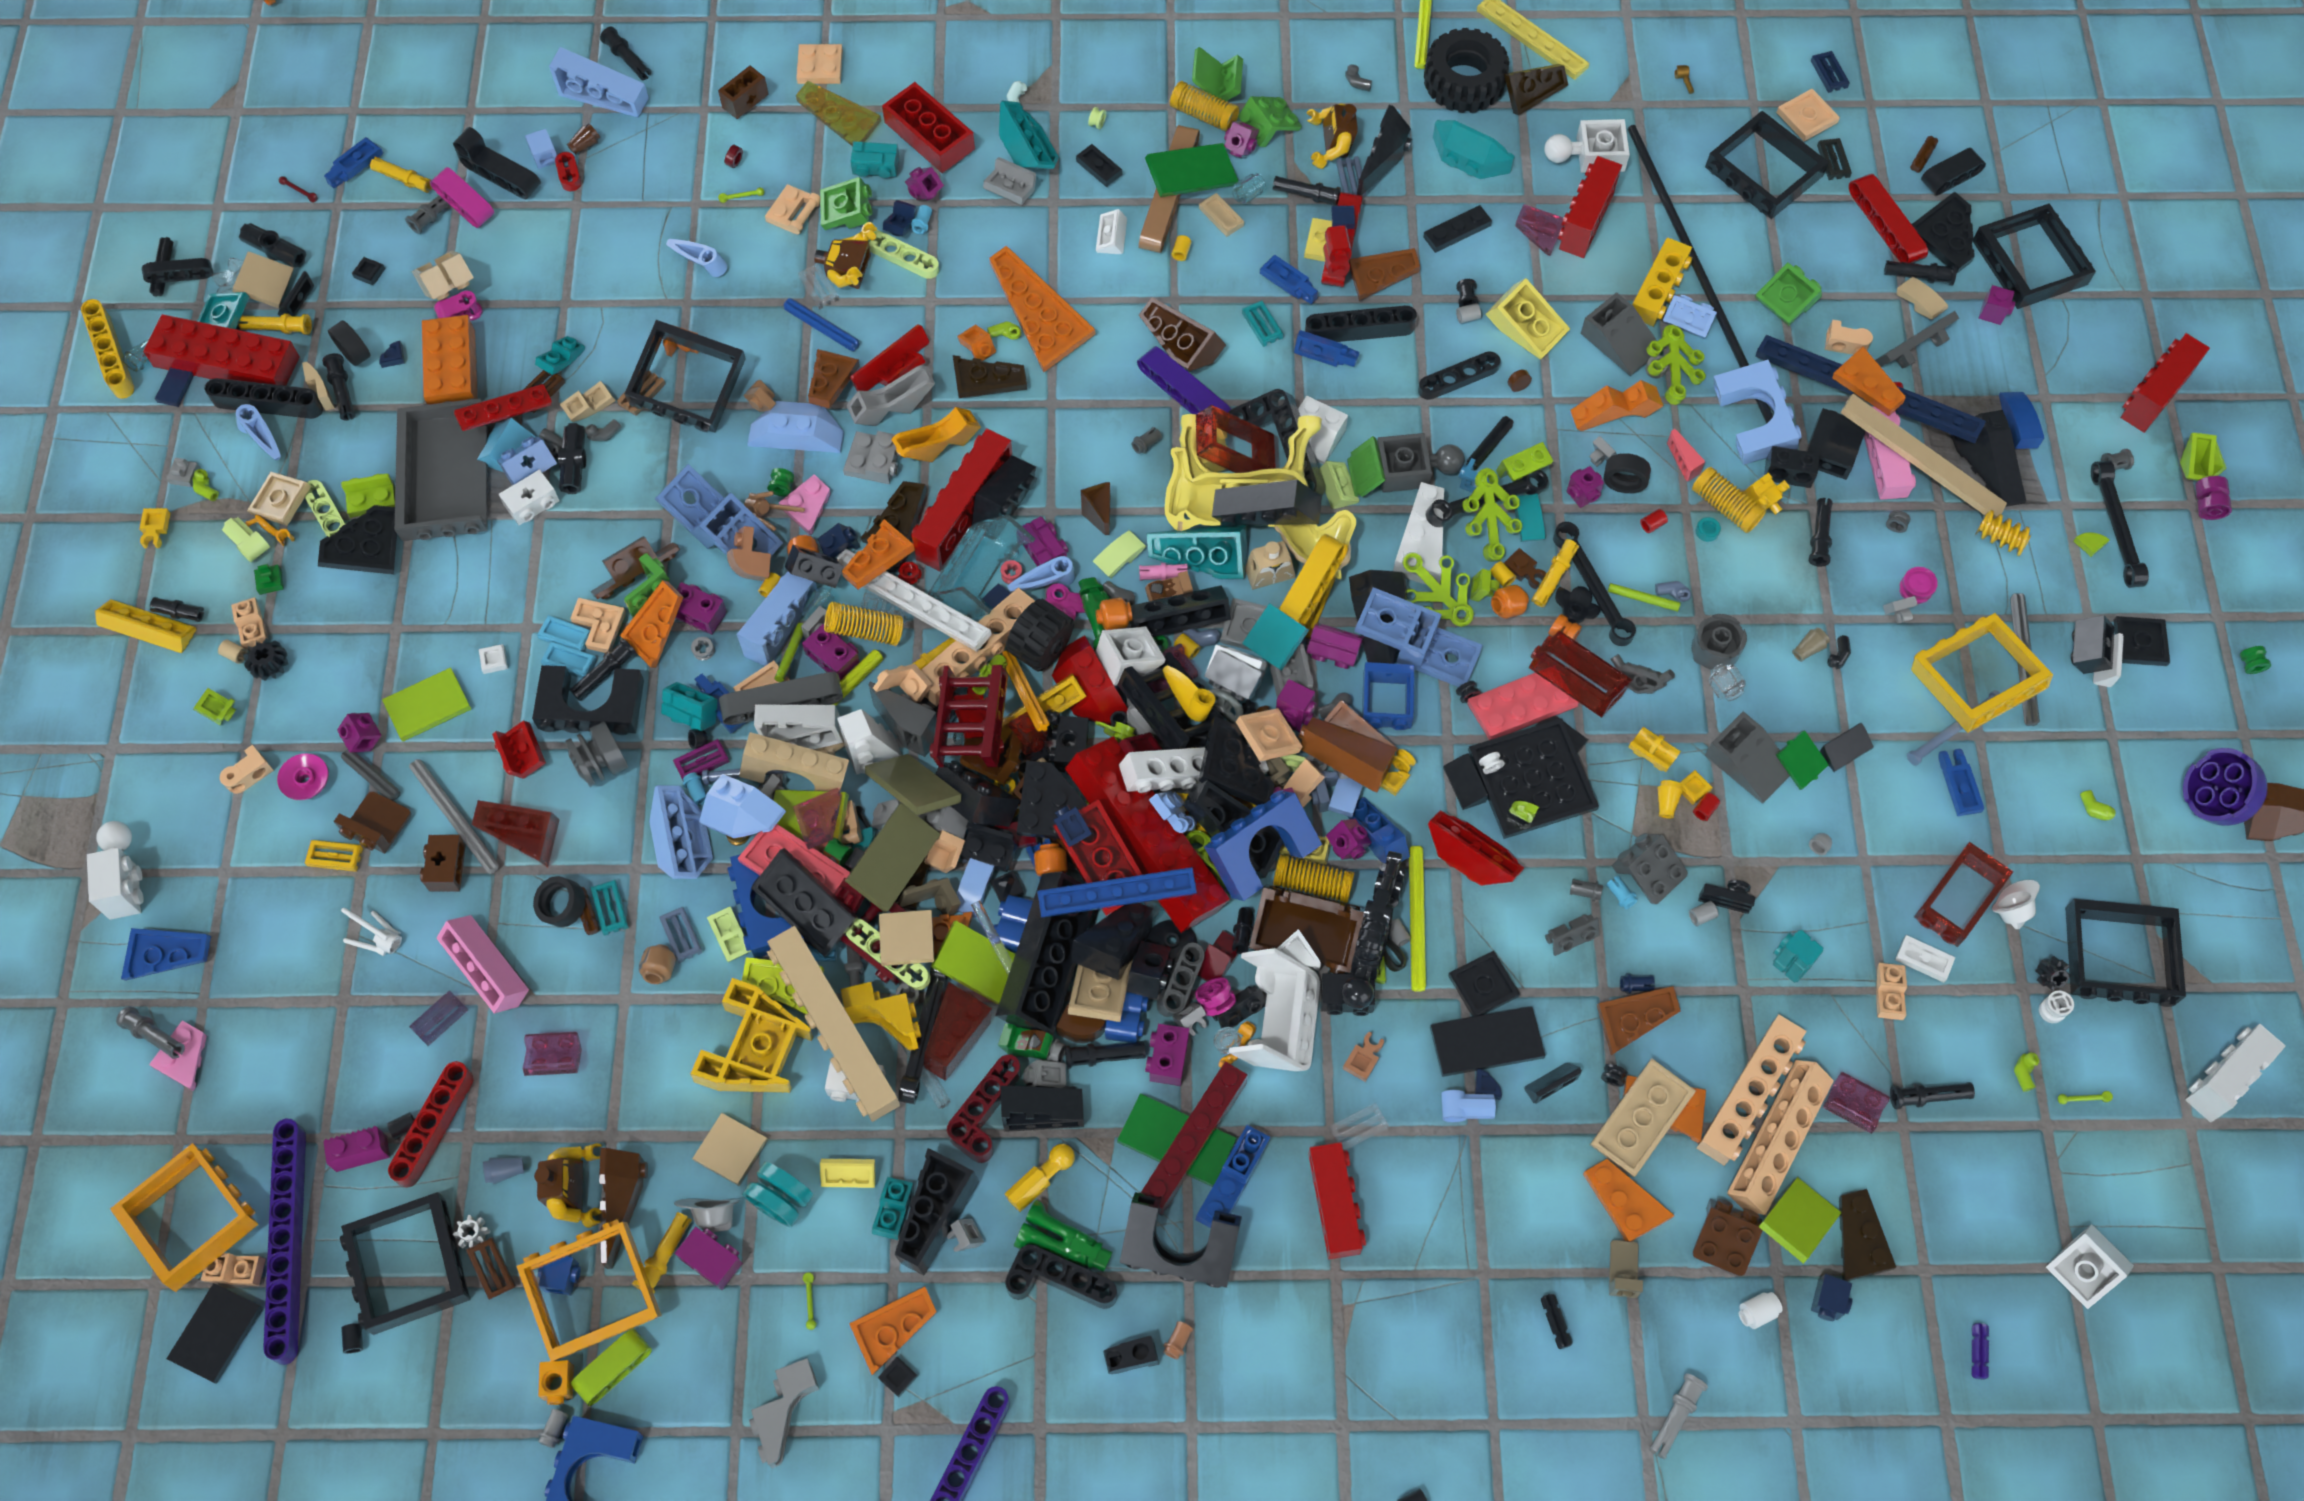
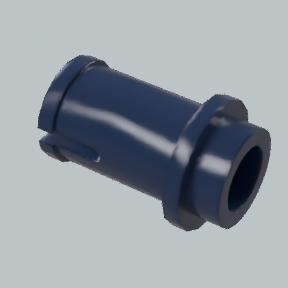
M1626 973L1625 976L1620 977V989L1622 992H1626V994H1631L1632 991L1650 992L1655 989V986H1651V984H1655L1653 975L1631 976L1630 973Z

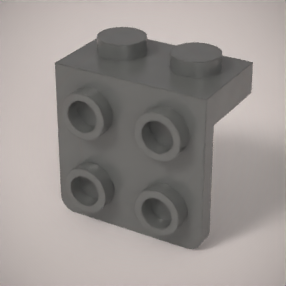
M1645 833L1636 838L1635 844L1630 849L1620 853L1618 860L1611 865L1618 874H1630L1651 904L1661 902L1688 874L1682 862L1661 834Z

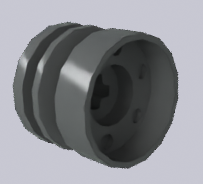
M605 722L589 729L592 738L589 742L581 734H578L577 737L582 745L577 748L571 738L565 741L569 757L579 776L588 783L589 787L596 785L590 775L594 772L598 774L601 781L605 780L602 771L604 767H607L613 775L629 768Z

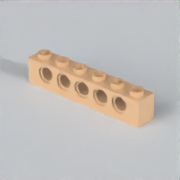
M1018 587L978 621L979 624L990 629L992 633L983 644V648L976 652L956 640L926 665L921 671L934 685L925 697L935 706L939 704L941 691L939 688V677L943 675L944 666H949L955 677H971L975 672L980 671L983 666L987 665L988 661L995 655H1000L1006 647L1008 635L1017 620L1010 618H1018L1035 600Z
M1778 1014L1710 1124L1701 1142L1698 1144V1150L1723 1166L1730 1159L1733 1161L1737 1159L1743 1149L1739 1146L1743 1138L1748 1140L1756 1127L1752 1124L1756 1116L1758 1118L1762 1117L1768 1107V1104L1764 1103L1768 1095L1773 1097L1781 1083L1777 1082L1780 1075L1786 1076L1791 1069L1793 1062L1790 1061L1793 1053L1798 1055L1806 1042L1802 1038L1807 1032L1806 1030ZM1774 1045H1780L1785 1053L1777 1052ZM1761 1066H1768L1772 1074H1766ZM1749 1086L1757 1088L1760 1095H1753L1749 1091ZM1736 1108L1744 1109L1747 1117L1740 1116L1736 1112ZM1723 1129L1731 1130L1734 1138L1726 1137Z
M1801 1060L1794 1062L1727 1194L1743 1210L1748 1209L1757 1214L1766 1215L1834 1080L1817 1062Z

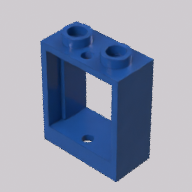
M1365 662L1363 671L1362 717L1376 729L1381 727H1389L1395 730L1411 729L1414 714V665ZM1370 682L1406 684L1405 714L1369 712Z

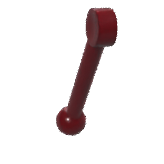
M285 176L279 177L278 180L281 185L286 184L307 196L310 202L318 200L315 193H308L289 182Z

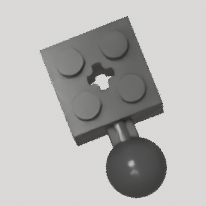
M1424 433L1378 437L1377 439L1386 480L1381 484L1382 492L1419 489L1421 482L1430 484L1431 468H1437L1440 472L1451 475L1460 471L1465 462L1463 451L1458 446L1452 444L1444 445L1437 450L1436 454L1428 455Z

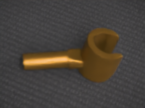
M1677 65V69L1674 72L1675 78H1683L1689 94H1692L1694 89L1689 78V66Z

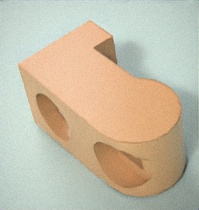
M1832 319L1826 333L1825 350L1853 355L1862 346L1868 350L1873 340V335L1869 330L1865 328L1851 329L1842 327V321Z
M253 745L244 750L247 754L245 758L234 766L224 768L220 773L221 783L231 793L238 794L244 792L274 771Z

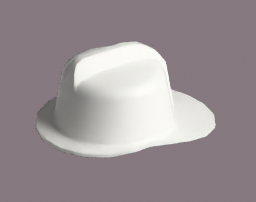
M2023 880L2008 886L2001 892L1996 903L1993 905V912L1999 913L2005 923L2012 924L2015 929H2020L2026 921L2033 918L2036 914L2035 898L2039 892L2040 885L2034 880Z

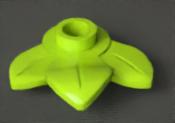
M1095 722L1096 725L1104 728L1103 732L1110 737L1114 736L1118 740L1135 736L1133 734L1135 728L1126 724L1116 722L1115 727H1112L1102 722Z

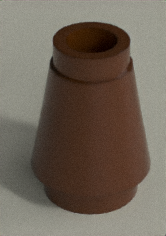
M588 123L586 126L582 125L566 145L576 155L578 152L598 143L597 140L600 138V135Z

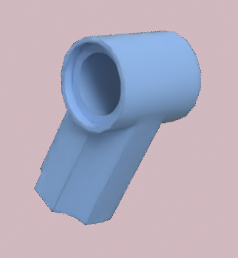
M1448 1090L1441 1093L1442 1118L1445 1122L1495 1118L1496 1104L1494 1094H1465L1464 1091Z

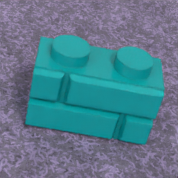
M853 141L850 160L852 174H857L861 177L875 175L881 178L897 177L899 164L898 144Z
M675 682L662 690L663 703L661 705V714L670 717L672 722L684 723L689 725L690 729H698L700 731L716 723L717 712L715 711L718 699L679 682Z
M1798 930L1795 935L1789 933L1773 952L1777 956L1773 961V966L1781 972H1786L1785 976L1794 983L1798 982L1819 958L1824 948L1815 940L1811 941V937L1803 930Z

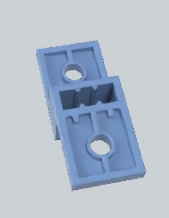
M689 464L655 498L661 506L707 549L715 544L726 556L729 550L737 549V546H734V536L744 526L754 527L753 540L755 547L752 551L769 553L772 556L783 544L731 492L725 497L721 496ZM685 492H690L694 495V504H687L684 501L683 494Z
M1374 587L1354 631L1399 649L1400 652L1396 663L1414 665V670L1457 687L1469 681L1483 646L1438 628L1442 614ZM1388 614L1393 618V621L1385 623L1380 619V616ZM1453 654L1457 657L1458 661L1450 663L1445 659V655Z

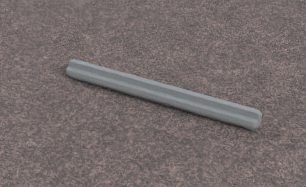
M420 759L410 763L409 768L487 873L493 874L500 868L498 862Z

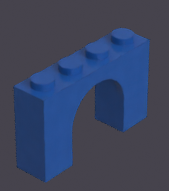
M1283 790L1275 792L1270 796L1271 800L1252 808L1251 814L1234 821L1230 825V829L1214 835L1210 839L1211 842L1204 846L1233 899L1245 901L1264 887L1249 858L1251 840L1260 829L1266 826H1272L1276 829L1290 856L1304 858L1322 845L1295 793Z
M740 855L730 857L732 866L728 867V873L731 882H736L737 889L733 890L736 905L741 904L742 912L738 913L741 928L746 927L747 935L743 936L744 944L747 951H752L754 958L767 956V951L771 950L767 941L790 929L792 926L783 917H765L754 909V899L757 893L751 887L760 876L741 864L738 860ZM801 935V937L803 938L804 942H805L806 944H810V943Z
M573 1416L572 1421L567 1423L563 1433V1439H565L563 1449L558 1451L555 1457L554 1468H556L553 1480L550 1479L545 1488L546 1501H573L571 1496L572 1478L576 1470L589 1459L608 1457L635 1464L644 1435L635 1430Z

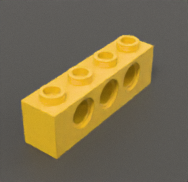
M1668 237L1666 238L1632 304L1645 324L1654 327L1657 319H1663L1667 310L1665 304L1666 302L1671 303L1676 292L1673 288L1675 285L1679 287L1684 277V274L1681 272L1683 269L1688 270L1693 257L1689 256L1692 249L1691 246Z

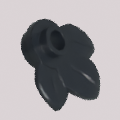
M1578 586L1572 592L1559 587L1556 591V602L1563 608V615L1568 617V621L1571 623L1579 624L1585 618L1594 619L1599 615L1601 609L1598 605L1591 603L1592 593L1586 587Z

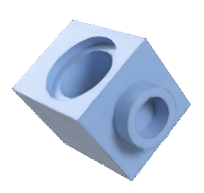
M546 129L525 136L538 169L555 164L557 154Z

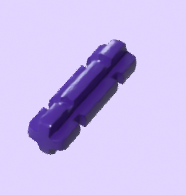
M1975 1323L1972 1326V1336L1975 1337L1972 1340V1363H1974V1366H1972V1377L1984 1380L1989 1377V1367L1986 1366L1989 1363V1340H1987V1337H1989V1326Z

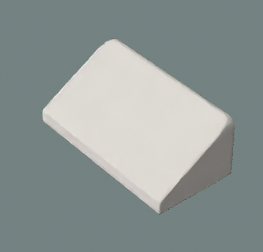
M1119 209L1100 215L1096 245L1097 253L1123 254L1127 217Z
M2118 633L2114 635L2112 669L2094 672V684L2112 687L2121 677L2123 634Z

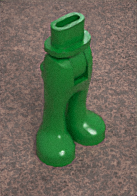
M1095 577L1080 580L1078 584L1081 589L1079 595L1082 599L1083 609L1095 636L1093 649L1096 652L1102 630L1105 629L1102 624H1097L1095 610L1100 609V602L1102 600L1110 598L1103 590V585L1098 584Z
M1035 1200L1014 1243V1247L1018 1249L1030 1244L1039 1246L1074 1264L1084 1267L1088 1264V1269L1091 1270L1094 1267L1104 1272L1113 1253L1103 1248V1243H1097L1093 1237L1085 1232L1067 1225L1048 1214L1044 1204L1038 1200ZM1029 1224L1038 1225L1041 1228L1052 1231L1061 1236L1063 1241L1056 1240Z

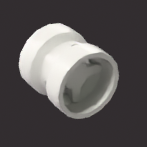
M2061 990L2052 992L2039 1005L2041 1017L2049 1023L2061 1022L2074 1009L2072 997Z

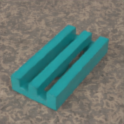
M1263 301L1242 309L1244 318L1263 347L1267 346L1268 342L1274 343L1277 338L1279 340L1283 339V332ZM1257 308L1260 309V311L1262 312L1263 316L1265 317V319H1266L1267 322L1269 323L1270 327H1271L1272 330L1274 331L1273 334L1270 332V330L1268 329V327H1267L1265 321L1263 320V318L1260 316V314H1259L1258 311L1256 310Z
M616 880L590 887L603 935H608L611 931L614 933L618 932L621 928L628 929L629 925ZM612 887L621 922L616 921L608 888ZM601 890L603 891L611 925L608 926L598 891Z

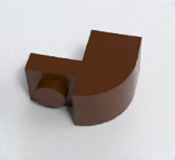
M1068 1004L1056 1026L1057 1035L1075 1043H1090L1103 1035L1106 1021L1068 1014Z

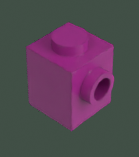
M1992 285L1983 300L1978 319L2001 325L2006 315H2011L2014 309L2015 302L2012 301L2014 291Z

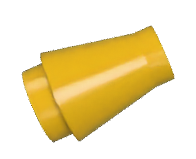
M1662 780L1660 782V786L1657 787L1659 817L1666 819L1674 818V813L1683 791L1680 788L1681 783L1672 780Z

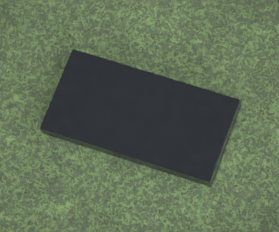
M785 848L780 849L751 887L792 927L795 926L798 932L824 957L832 952L858 919L857 915Z
M1533 1007L1430 1025L1442 1077L1477 1071V1069L1484 1070L1545 1058Z

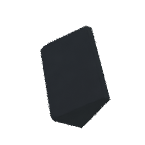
M306 271L302 273L281 305L278 312L280 317L283 314L295 316L313 289L314 284Z
M1859 723L1825 744L1821 748L1820 753L1829 764V767L1835 772L1873 749L1874 746L1864 725Z
M1469 753L1443 766L1462 810L1486 802L1488 794Z
M1564 1063L1526 1085L1524 1089L1532 1102L1537 1104L1578 1080L1582 1070L1571 1063Z

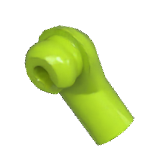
M1008 321L987 328L991 338L1002 335L1015 340L1021 335L1020 328Z
M203 469L196 470L193 476L194 492L210 501L217 500L219 492L209 487L207 471Z
M2087 790L2080 794L2089 816L2104 821L2115 817V809L2107 804L2097 802L2092 790Z
M2033 1052L2021 1055L2014 1067V1073L2023 1092L2036 1088L2030 1074L2034 1067L2039 1064V1057Z

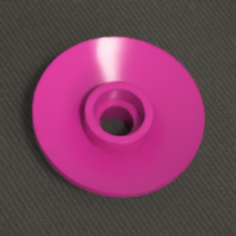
M305 753L293 756L281 766L278 772V787L290 799H310L319 794L326 786L329 777L328 767L320 757L314 754ZM305 778H309L308 781L302 783Z

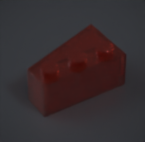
M478 800L472 825L484 834L548 868L560 819L548 811Z
M949 982L925 1051L924 1068L946 1081L990 1025L992 1008Z

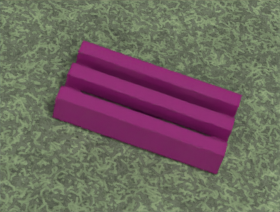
M719 739L673 759L682 780L689 773L696 772L697 775L701 776L703 770L712 771L730 762ZM718 748V751H716V752H714V753H711V754H709V755H707V756H702V755H704V754H706V753H708V752H710V751H713V750H715V749ZM695 758H698V759H696V761H694V762H692V763H690V764H688V765H686V766H684V767L681 766V765H683V764H685V763H687V762H689V761H691V760H693V759H695Z

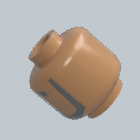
M658 944L647 947L639 964V972L643 979L650 984L666 982L672 976L676 957L665 945Z

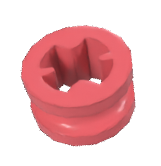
M1009 560L1001 566V577L1007 584L1023 575L1022 567L1017 561ZM1013 569V572L1015 571L1016 574L1010 576L1008 570Z

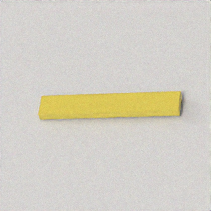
M1484 0L1477 6V12L1552 65H1564L1566 74L1572 79L1576 80L1589 68L1590 63L1501 0Z

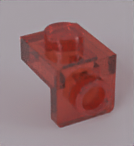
M1027 712L1010 721L1009 728L1024 744L1022 749L1024 755L1038 752L1044 747L1048 731H1037Z

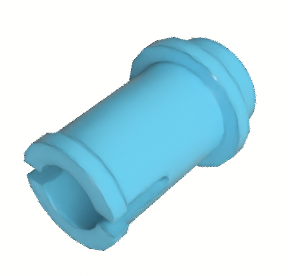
M919 206L916 218L911 222L912 230L916 234H923L929 228L928 221L933 212L929 206Z
M696 772L689 773L683 778V787L688 789L692 800L697 806L703 805L707 793L701 783L702 777L697 775Z
M1620 876L1614 877L1615 881L1613 882L1611 879L1606 884L1607 888L1618 899L1620 907L1625 909L1631 908L1637 902L1635 892L1631 893Z

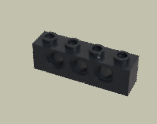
M1222 585L1131 605V628L1147 627L1152 637L1231 620L1229 600Z

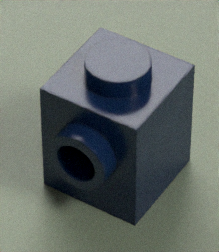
M1827 1274L1823 1275L1818 1279L1811 1311L1818 1313V1317L1827 1321H1835L1848 1314L1853 1299L1849 1298L1852 1283Z

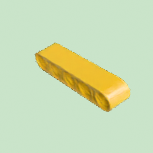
M97 299L87 300L81 306V313L104 381L117 398H128L134 392V384L111 317L100 301Z
M1327 534L1321 536L1279 610L1305 627L1348 551V545Z

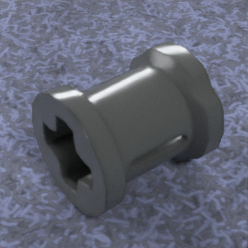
M2122 449L2119 453L2115 454L2105 453L2101 457V461H2112L2115 470H2128L2134 466V456L2129 449Z

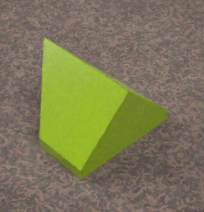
M2191 433L2180 460L2186 479L2199 481L2208 476H2218L2227 469L2216 441L2217 435Z

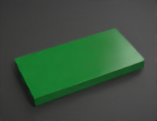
M1223 143L1150 153L1145 157L1160 197L1236 186L1239 182Z
M1140 1093L1117 1139V1143L1160 1162L1189 1116ZM1215 1128L1187 1175L1213 1187L1237 1138Z

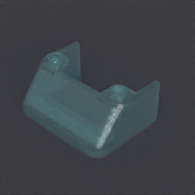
M1008 514L973 524L954 550L929 590L928 595L969 618L989 615L991 610L984 605L985 600L981 597L985 588L1002 562L1014 560L1019 554L1018 549L1020 545L1032 543L1036 538Z

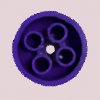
M2232 748L2214 749L2208 751V755L2199 760L2196 765L2192 764L2183 782V797L2195 815L2207 822L2221 826L2243 823L2252 818L2265 802L2268 790L2266 775L2253 758L2241 751Z

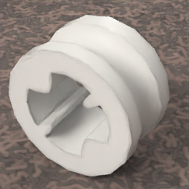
M1499 752L1490 753L1479 760V764L1484 766L1483 772L1485 774L1493 773L1504 766V761L1499 759L1501 756Z

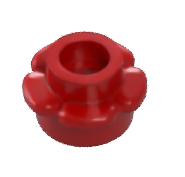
M913 562L903 563L898 570V578L910 585L917 583V580L922 576L921 570Z

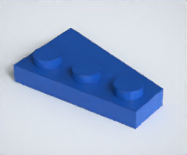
M131 928L121 979L127 981L207 962L211 936L208 934Z

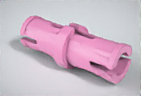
M1165 562L1161 563V565H1139L1140 581L1166 580L1177 577L1180 572L1187 571V564L1166 565Z

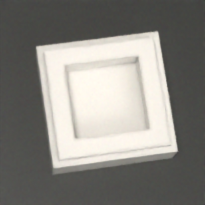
M503 644L479 649L483 674L508 669L506 651Z

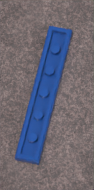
M1193 867L1037 891L1041 918L1188 896L1197 893Z

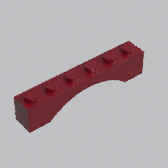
M1226 1061L1140 1192L1162 1198L1159 1215L1163 1216L1176 1196L1186 1175L1209 1137L1234 1105L1247 1084L1248 1074Z

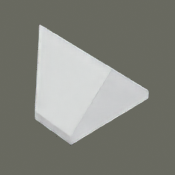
M1299 929L1277 948V950L1310 969L1320 970V960Z

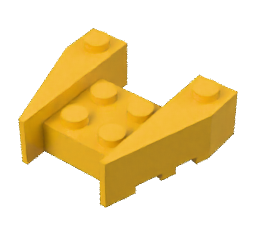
M732 978L722 1003L725 1011L741 1016L743 1019L726 1058L702 1049L700 1050L690 1073L693 1082L717 1091L790 1093V1081L779 1076L796 1036L812 1041L811 1028L786 1011L782 1005L768 997L757 986Z

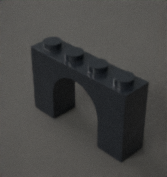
M541 665L532 716L538 729L545 732H552L554 730H565L569 733H577L579 731L590 732V728L605 722L609 731L615 734L627 735L628 733H636L644 679L639 669L615 668L612 690L608 700L595 710L582 712L568 706L571 675L567 667Z
M1135 1192L1130 1206L1119 1263L1126 1264L1127 1267L1132 1269L1144 1268L1152 1270L1158 1275L1170 1274L1178 1276L1184 1281L1191 1282L1196 1280L1204 1282L1214 1288L1221 1286L1227 1288L1242 1216L1215 1210L1207 1244L1200 1251L1193 1254H1176L1164 1247L1157 1235L1156 1225L1162 1198Z

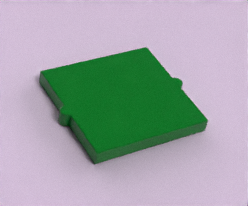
M1805 730L1801 731L1794 739L1788 740L1787 745L1776 754V757L1799 790L1804 789L1812 780H1817L1818 775L1829 766Z

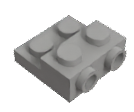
M856 431L843 469L844 475L890 484L892 476H895L897 473V459L900 456L891 440L896 434L877 431L876 435Z

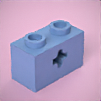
M528 437L521 442L522 446L515 450L513 448L508 449L500 455L502 458L497 460L511 485L518 483L539 469L541 472H544L557 464L541 438ZM525 455L529 457L527 465L522 463L524 461L523 456Z

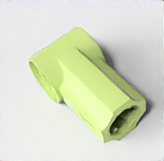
M239 517L230 518L224 523L222 531L237 545L238 550L249 562L254 561L270 548L264 538L258 532H253Z

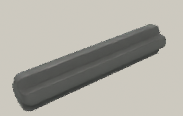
M346 749L341 754L344 762L386 798L394 801L399 797L400 791L356 752L349 753L348 749Z

